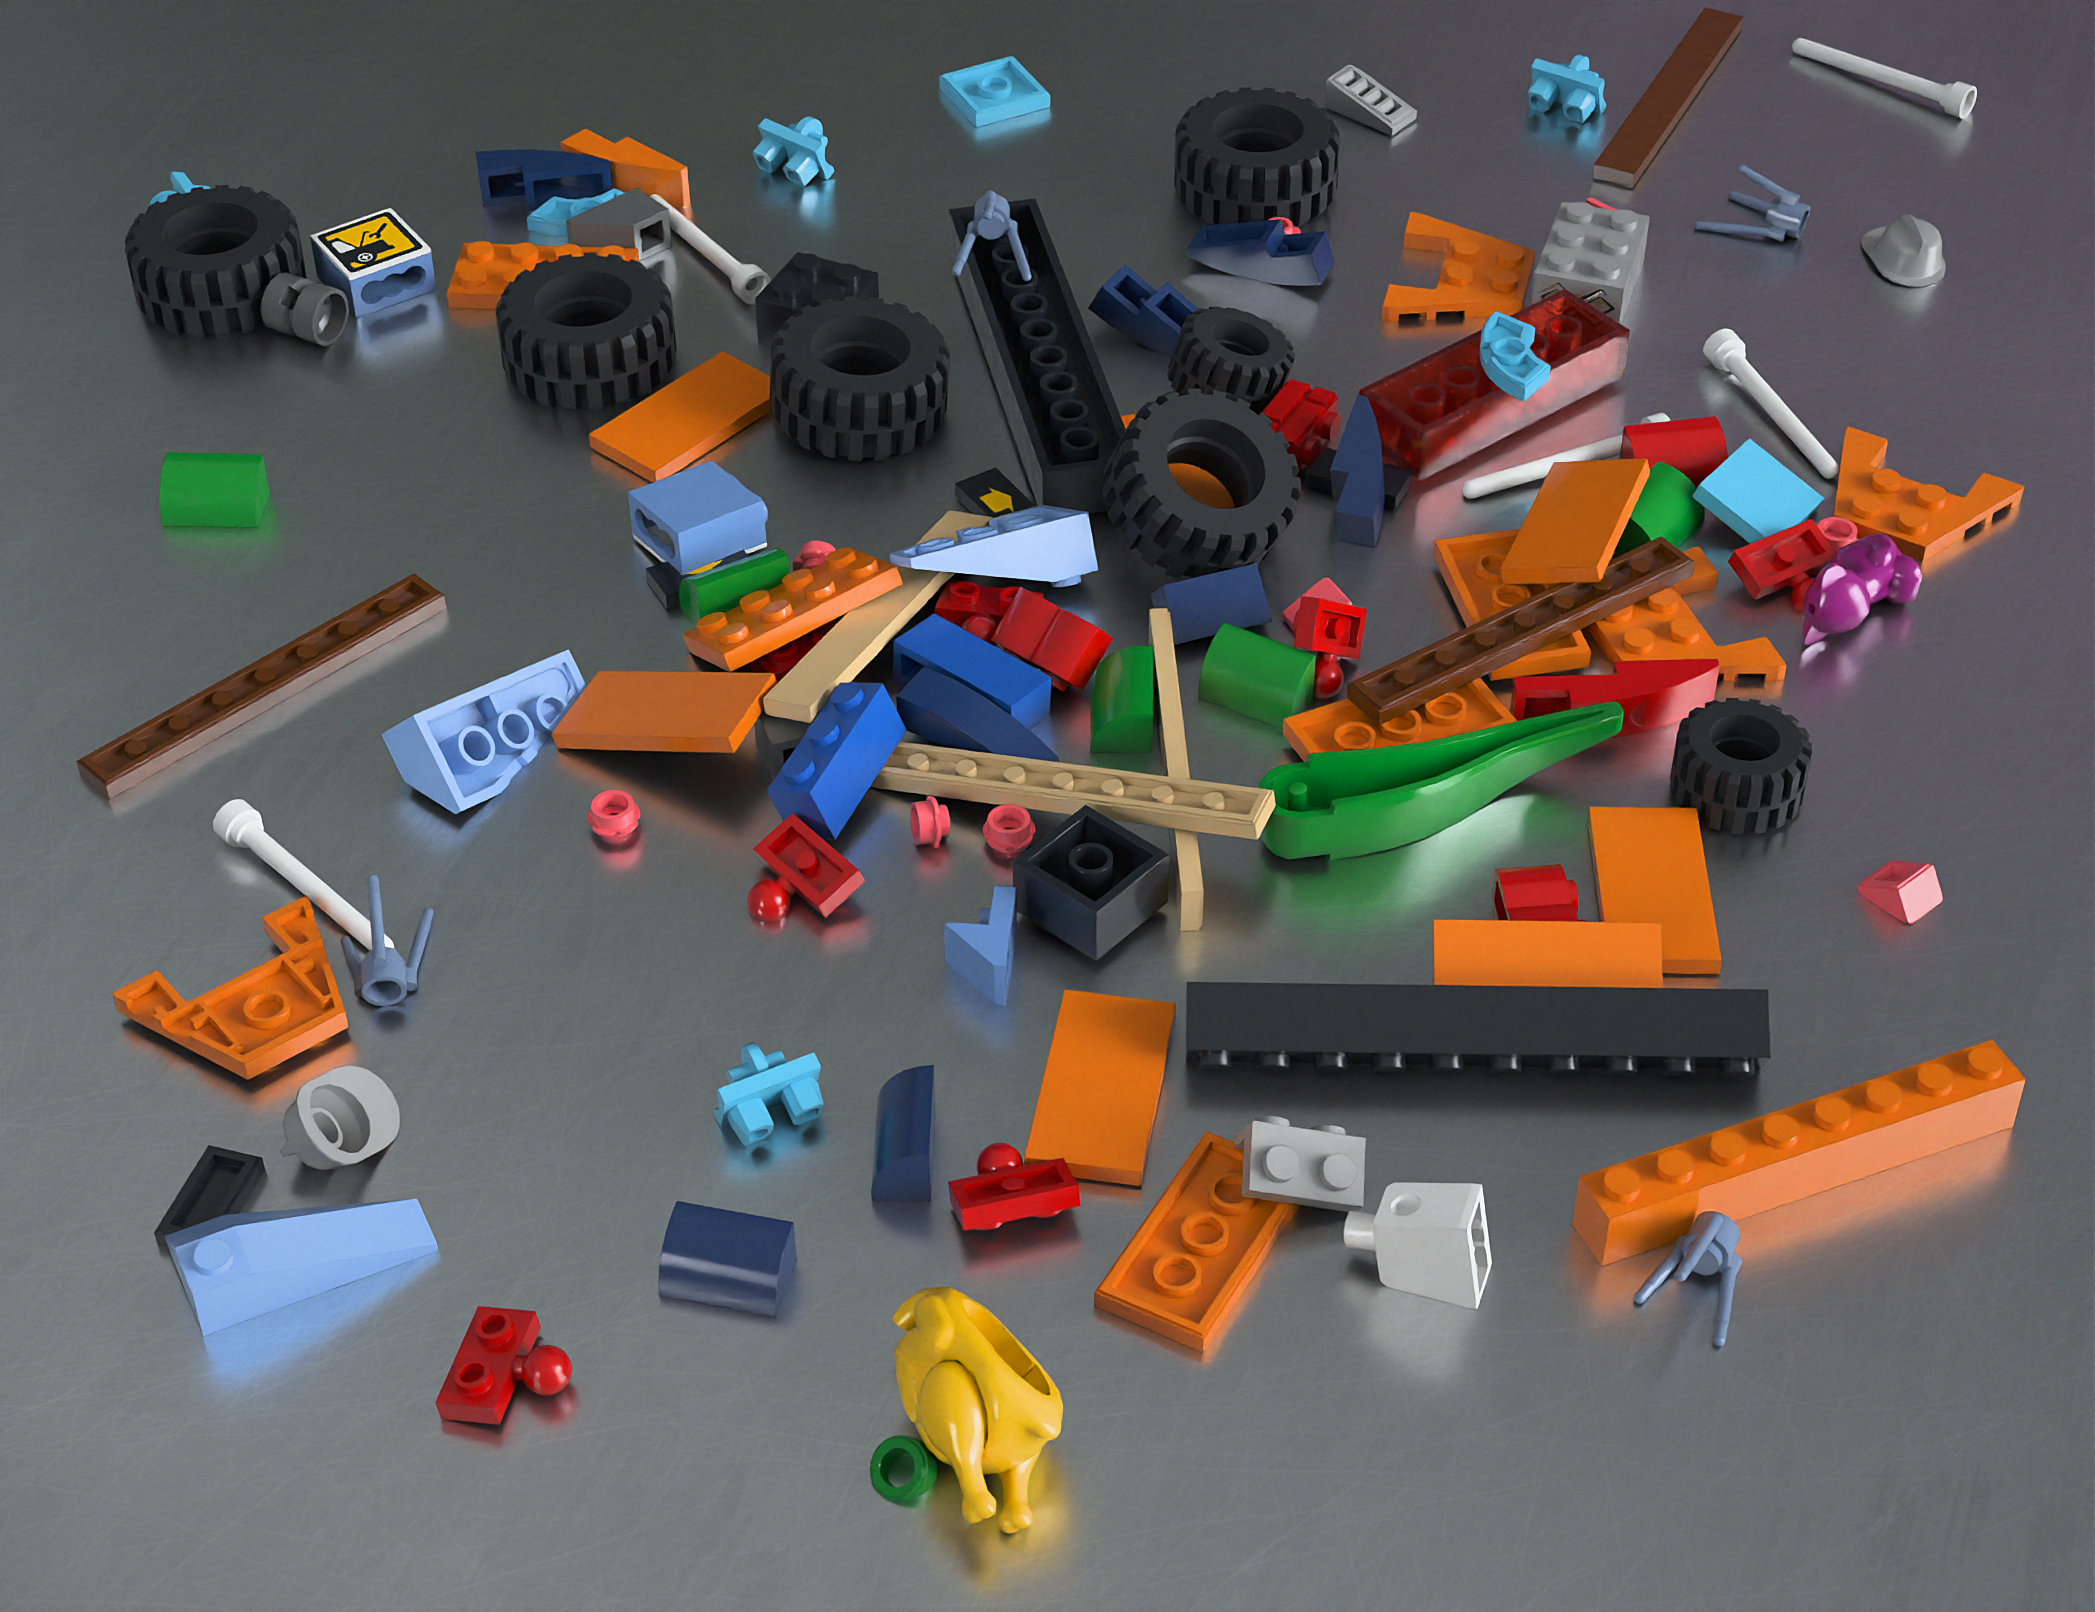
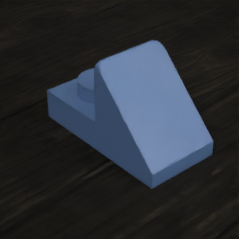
M994 886L991 908H981L979 924L948 922L944 925L946 963L994 1005H1006L1017 930L1016 887Z

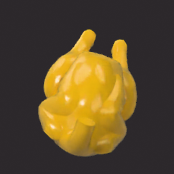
M941 1286L920 1289L905 1300L892 1316L893 1321L900 1328L908 1332L899 1339L894 1351L896 1379L904 1408L928 1450L942 1462L954 1468L963 1496L962 1515L969 1523L980 1522L983 1518H990L996 1513V1500L987 1490L983 1475L996 1473L1001 1480L1003 1490V1506L998 1522L1004 1533H1015L1019 1529H1024L1031 1524L1033 1514L1027 1503L1029 1476L1042 1447L1049 1440H1054L1061 1430L1063 1404L1060 1391L1039 1362L986 1307L951 1287Z

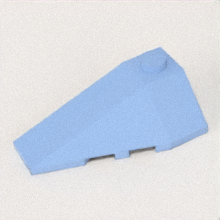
M1041 505L998 516L989 520L990 526L963 528L956 531L958 541L955 542L953 538L931 539L889 554L891 564L923 570L1050 581L1053 587L1078 584L1081 582L1080 575L1098 570L1088 512Z
M568 649L417 713L382 733L381 736L404 782L454 814H457L500 794L511 783L512 777L538 754V749L552 736L551 733L587 686Z
M417 1198L222 1215L165 1236L203 1336L438 1251L437 1242Z

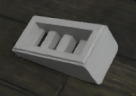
M1350 64L1333 74L1326 81L1325 107L1381 132L1392 136L1417 118V111L1369 75Z

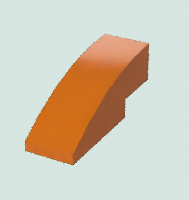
M585 128L560 142L561 152L583 154L609 160L612 189L628 192L637 187L649 196L652 194L659 195L672 207H686L690 204L687 167L628 136L613 143Z

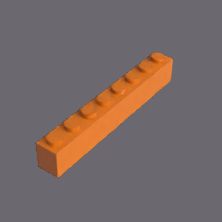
M1991 1039L1579 1176L1572 1225L1601 1267L1676 1242L1680 1236L1688 1234L1697 1215L1702 1212H1720L1735 1222L2011 1128L2015 1121L2026 1079Z

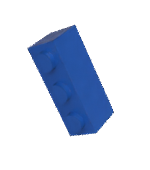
M935 613L894 640L893 681L903 687L925 666L981 694L1009 713L1029 730L1050 714L1052 677Z
M840 682L832 692L814 722L809 726L805 735L767 789V793L783 821L793 813L822 839L836 840L907 731L883 683Z

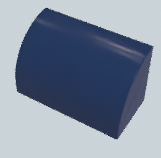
M1257 563L1165 584L1151 594L1154 609L1167 608V611L1170 612L1174 644L1214 636L1224 622L1242 629L1272 622Z
M934 1065L918 1066L904 1070L890 1078L879 1092L871 1186L872 1201H931L936 1118Z
M677 1201L668 1222L661 1251L658 1277L659 1295L776 1317L797 1263L794 1222Z

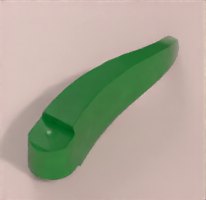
M1606 702L1420 743L1372 749L1311 753L1307 755L1306 762L1278 766L1270 770L1260 780L1258 788L1274 790L1276 803L1261 832L1262 839L1275 855L1286 859L1326 855L1329 861L1389 850L1425 839L1466 819L1503 792L1533 774L1616 735L1622 729L1624 711L1618 702Z

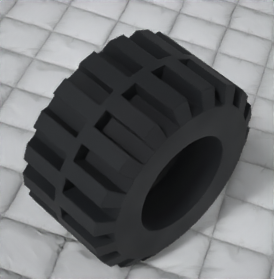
M1229 307L1200 308L1195 310L1194 314H1189L1183 323L1168 366V380L1172 382L1171 387L1178 394H1180L1182 389H1200L1201 394H1207L1209 390L1224 392L1227 399L1236 401L1237 398H1240L1250 403L1249 409L1259 415L1288 379L1295 360V353L1292 352L1293 346L1290 341L1285 339L1286 335L1281 330L1274 328L1273 324L1252 313Z
M1726 698V702H1719L1717 700L1706 702L1705 708L1695 707L1689 712L1688 718H1683L1679 724L1670 774L1671 794L1677 796L1676 804L1680 808H1697L1699 822L1705 821L1709 823V828L1718 831L1724 828L1731 830V833L1743 834V831H1752L1754 834L1766 832V827L1777 829L1785 825L1786 819H1793L1798 813L1799 806L1802 805L1812 755V743L1809 742L1810 735L1806 728L1798 727L1799 720L1794 716L1784 715L1781 708L1774 705H1763L1759 700L1749 699V701H1740L1738 698Z

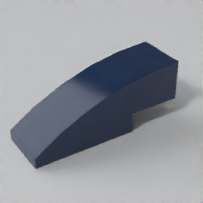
M533 149L475 152L483 207L526 202L527 210L535 211L553 196L579 200L582 198H593L612 189L610 163L606 159L576 153Z
M1281 219L1201 226L1186 248L1188 257L1217 270L1260 282L1292 286L1321 285L1335 263L1326 231L1285 235Z
M1126 264L1101 286L1088 307L1090 311L1111 327L1132 340L1168 357H1172L1186 317L1189 314H1194L1195 310H1198L1193 303L1166 282L1156 291Z
M1357 395L1330 468L1333 499L1339 500L1335 509L1337 538L1339 541L1376 547L1382 524L1385 500L1382 447L1376 418L1367 396Z
M925 666L896 695L897 712L907 731L939 743L942 747L1059 762V757L1009 713L974 690Z

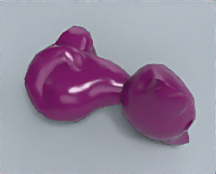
M1882 533L1867 535L1839 549L1832 557L1830 564L1824 566L1805 594V619L1802 629L1803 643L1809 645L1821 640L1829 633H1844L1858 627L1870 612V605L1884 598L1896 605H1904L1916 600L1922 581L1919 564L1912 557L1903 555L1896 547L1895 542Z

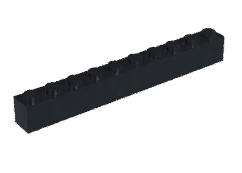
M1187 982L1185 1061L1197 1062L1198 1069L1207 1071L1232 1069V1062H1255V1069L1267 1072L1289 1070L1290 1063H1313V1070L1318 1072H1343L1348 1070V1064H1371V1071L1377 1073L1406 1071V1065H1429V1072L1436 1074L1461 1073L1464 1071V1065L1487 1066V1073L1496 1075L1521 1073L1522 1066H1545L1546 1074L1556 1076L1580 1073V1067H1603V1074L1607 1076H1632L1638 1074V1068H1661V1075L1688 1077L1696 1075V1068L1719 1069V1076L1745 1078L1753 1076L1754 1069H1761L1771 1058L1768 989Z

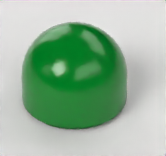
M904 1435L892 1436L880 1443L874 1451L870 1462V1477L875 1489L885 1498L896 1501L914 1499L926 1493L935 1483L938 1472L936 1457L928 1450L924 1442ZM911 1455L915 1464L912 1478L901 1487L892 1485L888 1478L891 1464L902 1456Z

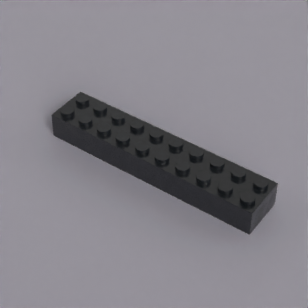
M1036 199L1008 202L1010 219L1017 222V233L1029 265L1031 279L1025 281L1022 278L1009 238L1005 234L992 240L986 239L981 235L977 236L966 263L957 277L1038 506L1048 505L1088 513L1108 512L1112 506H1106L1104 502L1102 488L1106 482L1103 475L1111 453L1126 428ZM975 206L948 209L949 249L953 265L967 234L968 223L973 221Z

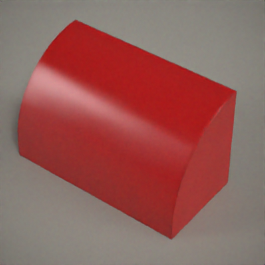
M1712 416L1624 426L1620 459L1647 458L1649 469L1658 461H1661L1678 469L1698 488L1700 483L1728 459V452L1722 427L1717 417Z

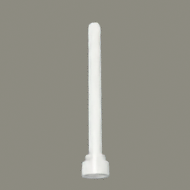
M1798 38L1792 44V49L1796 54L1938 101L1940 107L1945 108V113L1961 119L1969 115L1976 100V87L1957 81L1955 84L1948 83L1944 86L1804 38Z
M657 194L650 195V197L669 209L670 228L731 278L732 290L739 298L747 304L754 305L755 298L771 281L769 275L754 264L742 265L662 197Z
M1721 329L1712 334L1707 339L1703 348L1706 358L1715 368L1731 371L1824 478L1832 479L1836 477L1839 473L1837 462L1745 359L1746 353L1743 341L1731 329Z
M1661 412L1642 418L1640 424L1671 420L1665 413ZM1623 434L1468 480L1462 485V494L1468 499H1474L1547 476L1553 462L1603 460L1620 455Z
M235 799L220 808L213 821V829L217 835L230 846L249 847L369 951L372 949L370 921L263 831L264 826L261 815L242 799ZM384 934L385 946L394 949L392 940Z

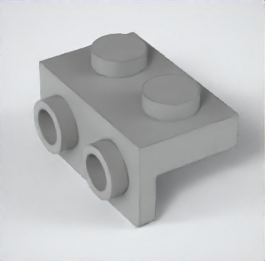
M1276 1116L1255 1118L1254 1121L1252 1120L1235 1135L1234 1147L1244 1150L1241 1196L1345 1212H1357L1363 1208L1366 1138L1346 1135L1344 1128L1335 1125H1317L1310 1129L1289 1126L1290 1122L1287 1119Z

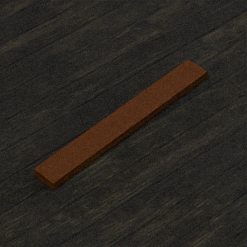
M1710 8L1703 9L1594 163L1592 177L1627 187H1634L1741 31L1744 16Z
M1661 536L1610 560L1600 582L1561 583L1348 683L1347 698L1375 723L1381 725L1693 576L1695 561Z
M412 574L76 761L79 773L110 800L446 610L445 595L416 574Z

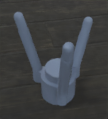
M1739 165L1737 169L1739 173L1781 200L1774 198L1770 204L1735 191L1729 192V199L1767 213L1765 223L1772 226L1763 227L1697 221L1694 224V227L1698 230L1763 236L1783 242L1786 235L1796 239L1800 237L1810 213V205L1799 202L1800 195L1781 188L1745 165Z
M992 190L987 191L975 204L973 221L968 223L967 234L955 260L952 274L954 276L960 275L977 236L981 235L986 239L992 240L1005 234L1009 238L1022 278L1025 281H1029L1031 273L1017 233V222L1010 219V207L1007 200L995 194Z
M371 874L368 876L367 882L372 949L361 962L349 936H343L340 942L354 979L355 996L363 997L368 1003L373 1005L388 1006L400 1002L406 996L407 990L413 991L417 989V970L431 927L434 911L430 907L423 910L408 960L405 964L398 951L385 946L379 878L377 875Z
M1705 1211L1697 1215L1688 1234L1678 1238L1672 1251L1635 1293L1634 1301L1638 1304L1644 1303L1679 1263L1680 1265L1674 1274L1675 1279L1679 1282L1686 1280L1692 1271L1702 1275H1712L1717 1271L1721 1272L1722 1277L1714 1323L1713 1343L1718 1347L1723 1346L1729 1325L1735 1278L1743 1262L1742 1258L1734 1252L1741 1238L1737 1224L1730 1217L1720 1212Z

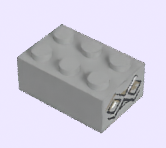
M1562 201L1534 271L1529 318L1618 334L1644 262L1650 216L1636 214L1626 209L1610 210L1592 207L1585 202L1569 203Z

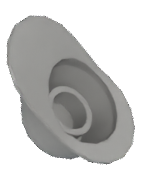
M1903 214L1887 227L1870 230L1864 234L1861 240L1863 249L1873 260L1877 269L1884 277L1896 284L1906 287L1923 288L1936 284L1945 274L1946 265L1942 256V240L1939 231L1932 224L1915 218L1911 214Z
M354 1065L337 1067L306 1082L297 1091L296 1100L285 1112L283 1129L287 1142L281 1148L280 1153L283 1157L296 1154L302 1162L311 1168L329 1170L342 1165L356 1164L379 1152L396 1138L400 1127L399 1107L392 1091L380 1077L366 1068Z

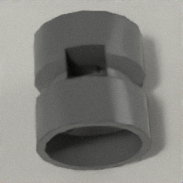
M287 272L278 274L270 281L262 298L261 314L263 322L267 327L292 336L297 335L301 339L322 346L332 345L338 340L348 320V298L343 291L318 282L313 283L308 279Z

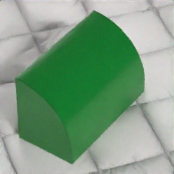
M167 452L162 465L159 489L162 526L258 528L270 494L263 455Z
M1658 461L1650 469L1649 477L1615 548V552L1623 555L1661 536L1678 548L1705 520V509L1702 504L1692 497L1697 488L1687 476L1678 469L1661 461Z
M773 548L687 577L680 583V606L697 627L696 622L702 617L715 612L725 613L739 606V601L747 594L760 590L768 591L782 584V579L789 574L788 555L780 548Z
M1224 622L1214 636L1205 656L1200 673L1198 698L1283 730V719L1306 712L1313 703L1316 655Z
M1153 646L1123 648L1104 658L1098 664L1092 676L1090 752L1152 753Z

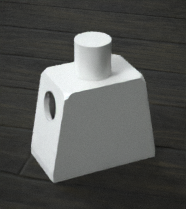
M1393 1182L1386 1187L1377 1214L1356 1211L1348 1213L1344 1227V1244L1349 1248L1376 1251L1380 1281L1386 1287L1466 1308L1478 1309L1492 1266L1482 1184Z

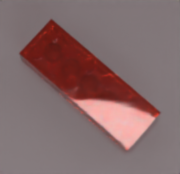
M1563 289L1510 315L1512 318L1535 327L1534 341L1529 348L1537 358L1551 366L1549 380L1526 401L1523 402L1504 392L1485 373L1480 361L1479 351L1482 330L1360 389L1359 395L1367 396L1375 415L1381 439L1382 455L1397 466L1413 470V477L1421 481L1625 375L1630 330L1568 290Z

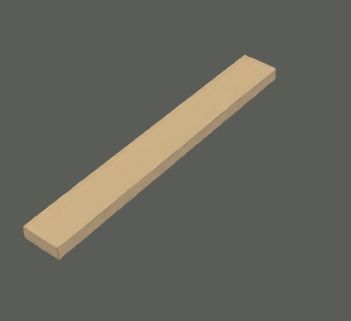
M949 510L915 545L937 538H953L954 542L958 541L956 531L966 527L979 528L990 526L989 520L993 519V517ZM896 565L903 584L849 611L763 698L765 714L812 723L839 683L851 682L955 572L913 569Z
M1167 608L1149 609V646H1153V693L1163 776L1190 779L1170 612L1167 611ZM1169 828L1180 932L1200 931V927H1202L1204 891L1197 832Z
M907 742L898 743L870 786L873 788L990 804H1014L1027 809L1071 815L1087 805L1110 820L1258 840L1276 806L1274 790Z

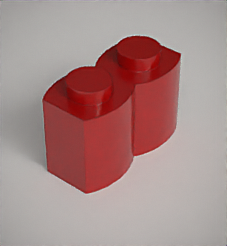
M1020 587L990 640L1003 649L1002 651L1028 665H1033L1040 669L1042 673L1052 677L1051 686L1064 693L1068 685L1083 692L1113 638L1088 621Z
M1560 864L1495 869L1492 903L1496 920L1587 922L1586 920H1579L1577 916L1578 890L1576 882L1574 880H1567L1564 869Z

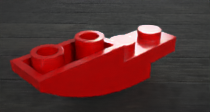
M1718 659L1614 661L1613 675L1514 677L1510 713L1517 721L1570 709L1615 701L1621 705L1624 711L1622 729L1619 733L1608 739L1648 732L1674 724L1683 718H1688L1689 712L1695 707L1705 708L1706 702L1713 701L1720 665Z

